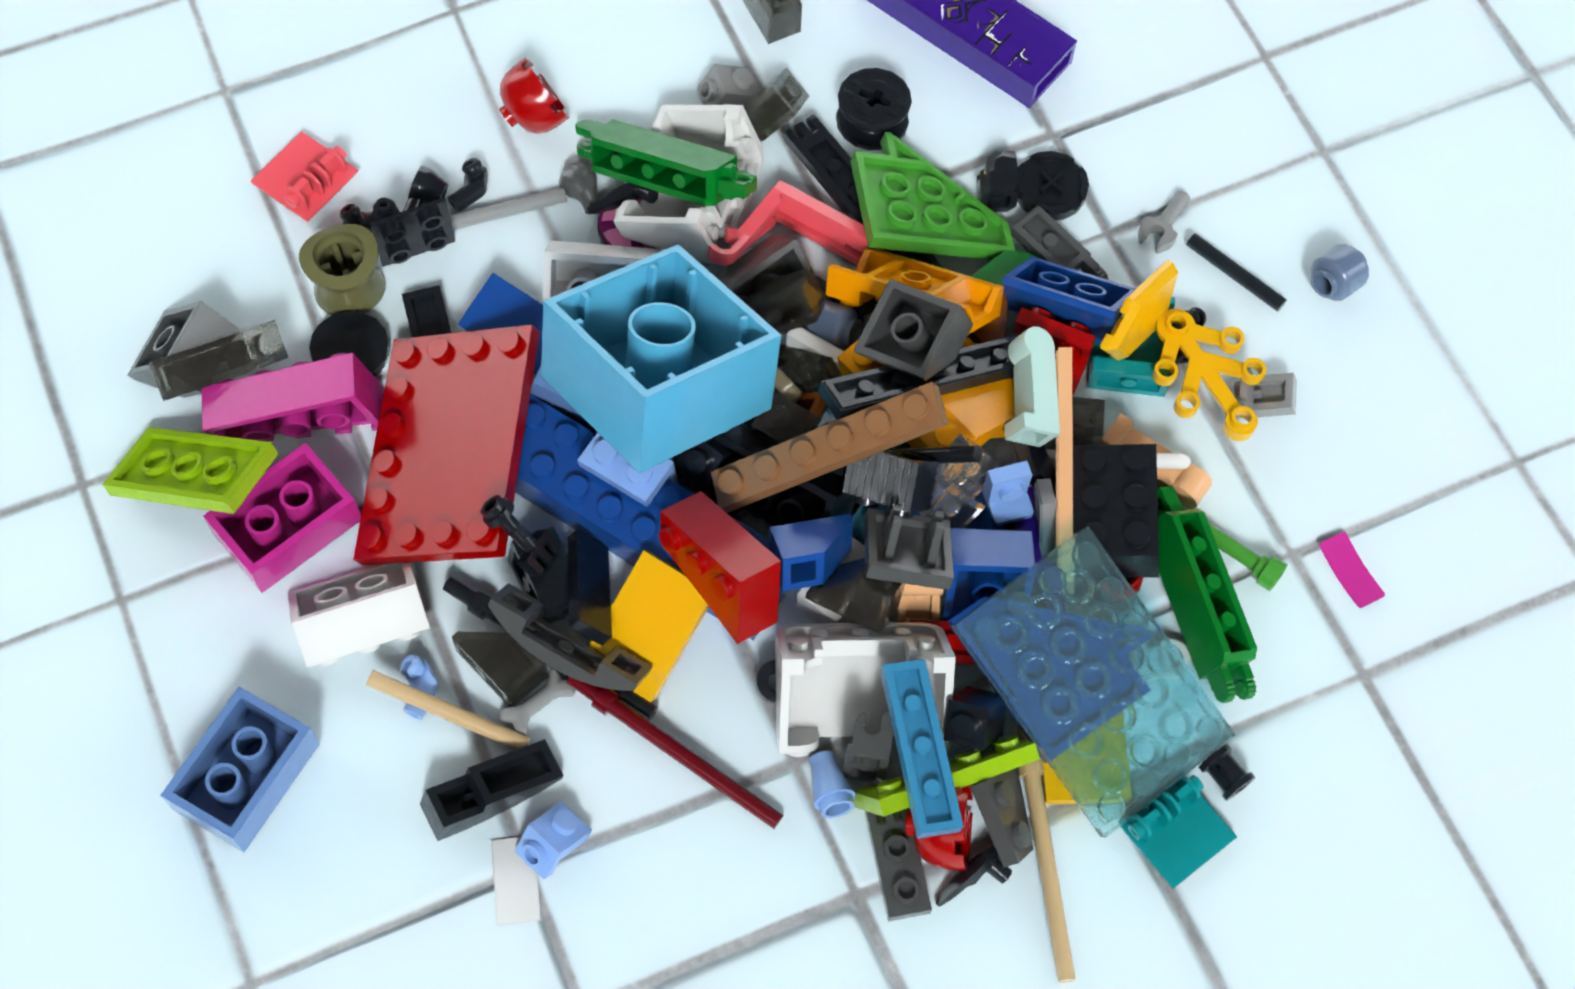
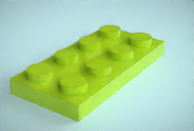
M148 427L102 485L110 496L234 514L279 453L272 442Z

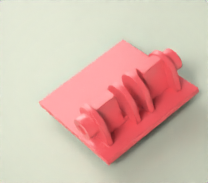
M301 131L250 182L308 223L359 171L344 160L347 154L341 147L326 148Z

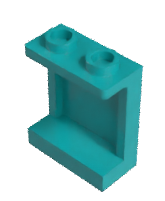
M1175 297L1171 298L1169 309H1174ZM1155 330L1129 357L1120 361L1110 357V354L1100 349V343L1095 341L1088 361L1087 388L1165 397L1169 386H1160L1152 378L1153 369L1160 360L1164 344L1160 340L1157 331ZM1167 369L1159 370L1163 376H1171Z

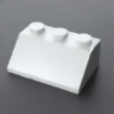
M550 240L544 250L542 304L544 300L575 288L578 284L587 283L665 249Z
M411 563L377 564L288 592L291 624L306 667L314 665L320 667L328 666L339 661L342 656L354 652L369 653L380 648L383 643L395 639L410 640L419 636L422 631L430 629Z

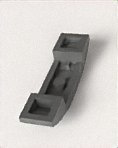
M510 583L496 593L488 603V607L495 618L524 649L546 665L573 679L606 689L634 691L652 669L651 665L618 646L605 656L541 619L539 615L544 603Z

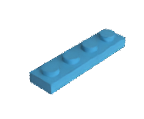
M925 659L883 664L880 674L916 837L919 839L958 833L964 826Z

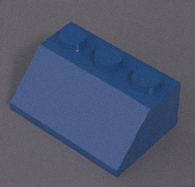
M1033 256L1006 274L1002 283L1009 310L1020 312L1021 307L1030 311L1032 307L1041 308L1050 312L1054 316L1053 320L1066 325L1072 321L1088 327L1091 330L1090 334L1096 336L1095 341L1100 344L1106 333L1111 335L1114 325L1123 315L1119 312L1125 299L1136 289Z

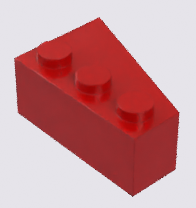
M702 491L660 511L659 540L661 545L670 554L737 644L777 623L781 560Z

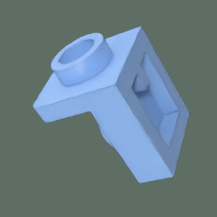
M1027 460L987 471L982 492L995 526L1029 519L1033 516L1034 510L1027 493L1032 472Z

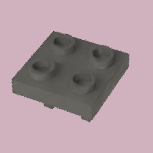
M893 504L890 513L885 510L867 508L864 518L866 578L945 590L951 589L954 580L950 520L943 519L944 511L935 510L932 517L913 515V517L907 518L900 516L902 505Z

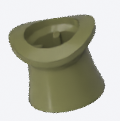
M342 224L329 227L314 234L302 245L299 252L301 268L305 275L314 283L315 300L326 313L331 315L345 311L365 313L375 307L383 298L386 281L384 274L377 266L378 245L373 233L366 227L357 224Z

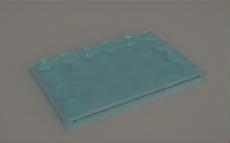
M1089 526L1079 530L951 626L1028 736L1036 743L1040 753L1100 837H1108L1236 735Z

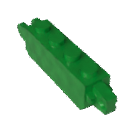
M585 119L577 121L578 123L575 125L577 135L590 139V141H582V143L577 144V154L591 160L592 170L595 173L702 206H714L724 199L733 200L736 197L745 199L751 193L757 191V176L737 168V155L614 119L607 123Z
M1173 486L1160 487L1157 489L1159 574L1199 680L1208 679L1211 690L1219 702H1232L1235 699V695L1242 700L1253 698L1255 692H1257V686L1255 685L1256 681L1253 679L1254 676L1249 663L1256 659L1257 646L1205 512L1199 509L1185 510Z

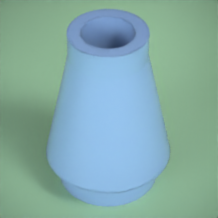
M832 751L815 753L809 758L812 772L814 807L820 810L821 815L825 818H836L847 814L854 808V790L837 764Z

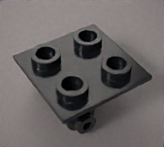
M385 197L378 199L373 205L376 221L371 222L370 226L377 241L378 253L383 267L390 264L403 263L413 256L427 251H437L444 248L447 244L455 242L445 197L400 213L395 202Z

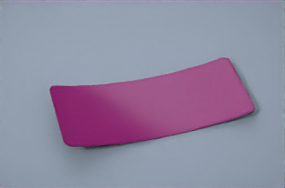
M1341 532L1319 544L1337 579L1359 608H1363L1385 597L1384 591L1363 564L1346 532Z

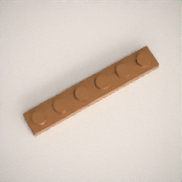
M933 382L927 383L711 471L718 506L726 513H729L949 425L939 386Z

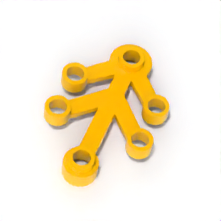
M1181 309L1166 310L1159 317L1156 324L1157 334L1164 344L1160 360L1156 363L1152 372L1154 382L1160 386H1170L1174 383L1179 371L1175 360L1180 347L1189 361L1181 392L1178 394L1173 405L1175 413L1182 418H1190L1196 414L1200 406V399L1197 393L1202 379L1226 414L1222 423L1225 435L1234 441L1249 439L1257 427V416L1251 408L1239 404L1218 373L1240 378L1248 385H1257L1266 374L1267 368L1265 363L1258 358H1249L1245 362H1240L1204 352L1197 342L1219 346L1227 354L1237 353L1244 343V334L1236 327H1227L1223 331L1197 325L1193 317ZM1171 323L1180 325L1182 329L1174 328ZM1225 337L1234 338L1237 344H1230L1226 341ZM1247 368L1256 369L1259 375L1250 374ZM1167 369L1171 376H1163L1159 370ZM1180 401H1189L1193 408L1183 407ZM1236 416L1244 418L1248 423L1242 424L1238 422Z

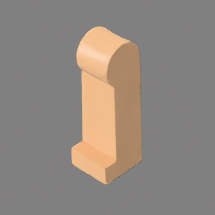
M1123 414L1118 416L1099 444H1156L1157 452L1172 453L1132 427L1134 421ZM1192 464L1186 469H1157V489L1173 486L1180 502L1186 509H1195L1212 486L1211 477L1204 470Z

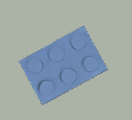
M238 687L160 796L173 811L240 851L245 852L320 743L310 727L245 689Z

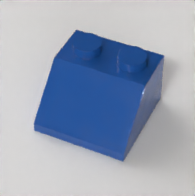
M950 528L954 580L950 590L943 589L942 621H949L982 597L1029 606L1035 573L1032 531Z

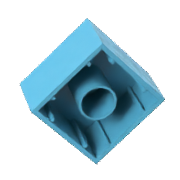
M677 244L544 300L541 377L638 473H641L771 410L781 334Z

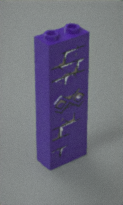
M867 0L1029 109L1073 60L1077 40L1016 0Z

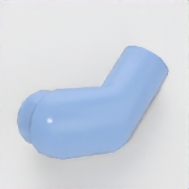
M417 655L407 656L401 663V672L406 675L409 685L435 696L438 690V680L429 662ZM408 703L403 709L406 714L420 720L423 719L426 711Z

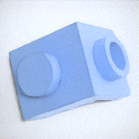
M561 801L528 824L515 852L538 875L546 879L552 875L559 860L587 841L592 829Z

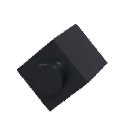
M969 686L948 699L944 740L980 750L988 748L1003 735L1007 696Z

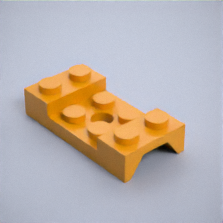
M866 247L855 271L834 264L828 266L825 295L839 299L841 304L849 307L862 306L863 303L874 297L879 301L889 280L892 279L961 305L973 323L969 334L1000 316L1004 286L884 250Z

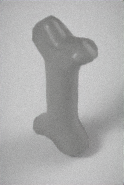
M550 668L549 678L544 687L519 705L503 706L500 710L499 718L503 723L512 724L516 732L526 735L528 722L534 714L558 697L574 696L576 690L566 683L567 679L562 677L561 672Z

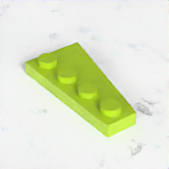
M1008 736L995 741L992 748L983 751L978 749L969 750L956 755L955 759L949 761L954 787H960L961 789L1039 760L1040 757L1036 743L1019 740L1018 736ZM903 775L854 790L855 798L853 801L855 808L885 817L910 807Z

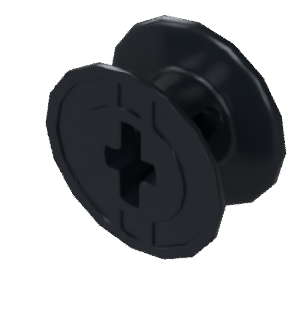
M865 68L850 74L842 82L838 92L839 108L836 113L837 128L845 140L855 147L866 150H882L880 142L885 132H891L901 140L909 124L908 112L912 104L910 89L901 77L885 69Z

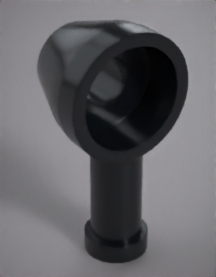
M422 165L412 182L408 200L403 211L444 198L449 184L435 171Z

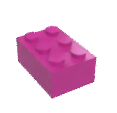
M304 443L266 471L234 514L209 511L203 517L215 538L259 591L263 593L359 523L361 514L351 494L312 449Z

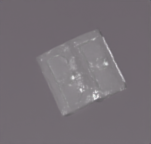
M960 433L949 446L978 444ZM982 447V459L980 462L940 463L936 469L938 474L935 476L936 482L933 485L934 491L932 493L933 499L930 501L931 507L927 511H919L920 515L932 517L935 510L944 511L943 519L950 520V528L965 529L986 507L977 495L983 489L987 471L1003 467L1004 465L995 455Z

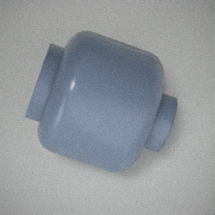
M1347 244L1334 246L1317 258L1311 266V284L1314 290L1320 296L1333 301L1346 299L1364 286L1369 278V267L1366 257L1361 251Z
M821 300L815 304L813 309L806 311L802 320V328L843 351L860 338L863 329L862 321L858 319V314L853 307L829 300Z

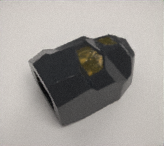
M994 151L987 157L985 168L977 176L978 200L993 212H1008L1017 205L1019 176L1015 151Z

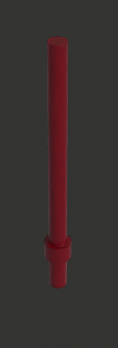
M571 677L567 679L566 683L591 700V706L605 716L608 713L772 829L778 826L784 816L783 814L620 701V695L614 690L593 686Z

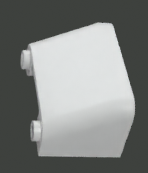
M661 105L656 120L652 122V131L737 155V168L757 176L758 180L763 166V148L743 105ZM658 192V199L653 204L641 200L640 204L636 200L623 201L615 212L614 223L624 238L658 249H668L679 244L698 262L717 265L707 257L709 244H717L722 249L731 248L732 245L724 241L726 227L737 230L740 228L753 193L745 199L736 197L733 200L724 199L714 206H702Z
M923 622L786 624L777 628L775 664L778 753L788 754L793 757H804L819 747V737H853L856 719L862 712L866 713L865 731L869 734H877L881 730L880 722L884 712H889L880 674L882 665L925 659L944 739L948 699L953 697L956 659L945 631L935 624ZM944 740L946 751H949L950 742Z

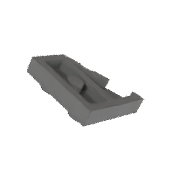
M1018 768L970 786L1003 868L1019 863L1033 850L1032 835L1029 828Z

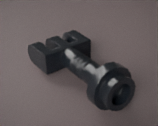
M499 495L491 497L484 503L480 511L483 515L484 523L489 528L500 526L523 549L516 563L531 578L538 581L542 580L546 573L543 567H550L554 560L552 555H557L561 544L546 529L537 530L532 535L512 515L514 504L508 498H501Z

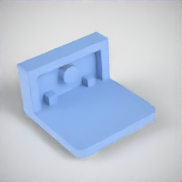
M598 432L577 460L580 467L648 507L668 478L679 484L673 457L638 473Z

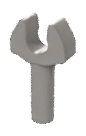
M1178 191L1159 218L1144 217L1138 230L1139 244H1142L1149 234L1157 233L1161 236L1155 250L1157 254L1167 251L1173 246L1178 233L1173 230L1172 225L1190 200V196L1186 192Z

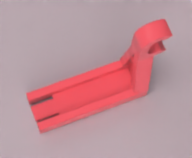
M780 180L738 230L726 227L724 241L732 245L731 248L722 249L717 244H709L707 257L717 265L728 266L733 264L751 245L776 225V222L855 265H858L862 253L868 247L863 224Z

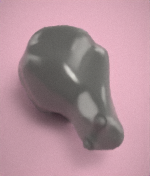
M570 163L566 165L559 178L560 187L564 188L565 194L569 198L578 200L582 204L585 213L588 214L586 208L599 202L596 173L585 164Z

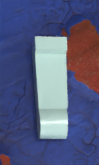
M1031 327L1012 340L1008 346V355L1014 364L1015 418L1004 425L1005 440L1041 447L1060 435L1055 345L1051 335L1045 329Z

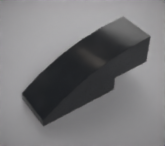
M544 739L468 767L465 775L426 789L420 806L437 841H440L520 804L560 781L564 775Z

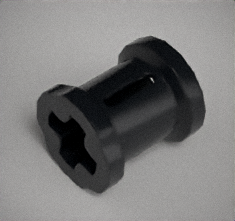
M1228 744L1211 754L1198 767L1202 773L1208 772L1224 791L1222 797L1226 801L1240 793L1256 778L1252 772L1246 773L1230 754L1232 748Z

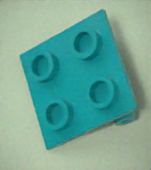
M1181 771L1177 772L1116 820L1120 828L1172 889L1237 838L1235 833L1200 794V791L1204 789L1200 779L1195 775L1187 778Z

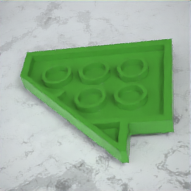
M885 132L880 142L883 154L854 152L850 162L868 248L993 260L1004 250L1016 251L1008 222L891 132Z

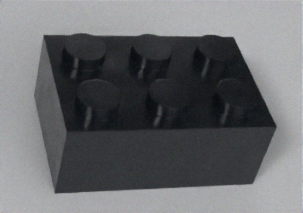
M1156 444L1073 445L1074 578L1159 577Z

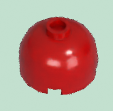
M525 57L504 75L500 83L499 94L504 106L499 110L511 127L519 124L527 132L535 134L549 132L568 120L570 116L563 111L564 105L541 73L538 76L531 68L534 66L533 63Z
M971 785L961 789L960 787H955L964 826L958 833L917 839L911 810L908 809L906 836H914L916 851L923 860L935 867L947 870H967L965 860L969 861L973 813H970V810L967 809V800H973Z

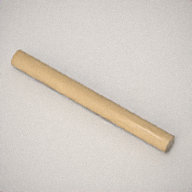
M375 670L371 672L367 680L366 686L514 750L525 747L529 743L530 737Z

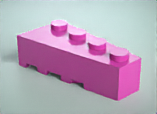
M336 353L327 359L314 362H297L292 367L275 371L263 370L255 373L253 376L236 380L223 379L217 384L201 387L202 431L211 435L266 442L274 441V434L278 433L299 439L311 437V431L316 429H335L336 435L352 433V426L371 424L372 431H375L378 427L384 386L353 353Z

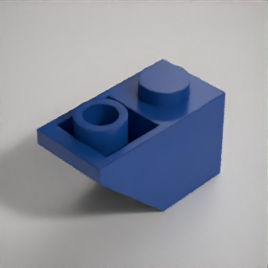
M851 513L769 527V550L781 560L780 587L782 592L823 585L852 551L853 517Z

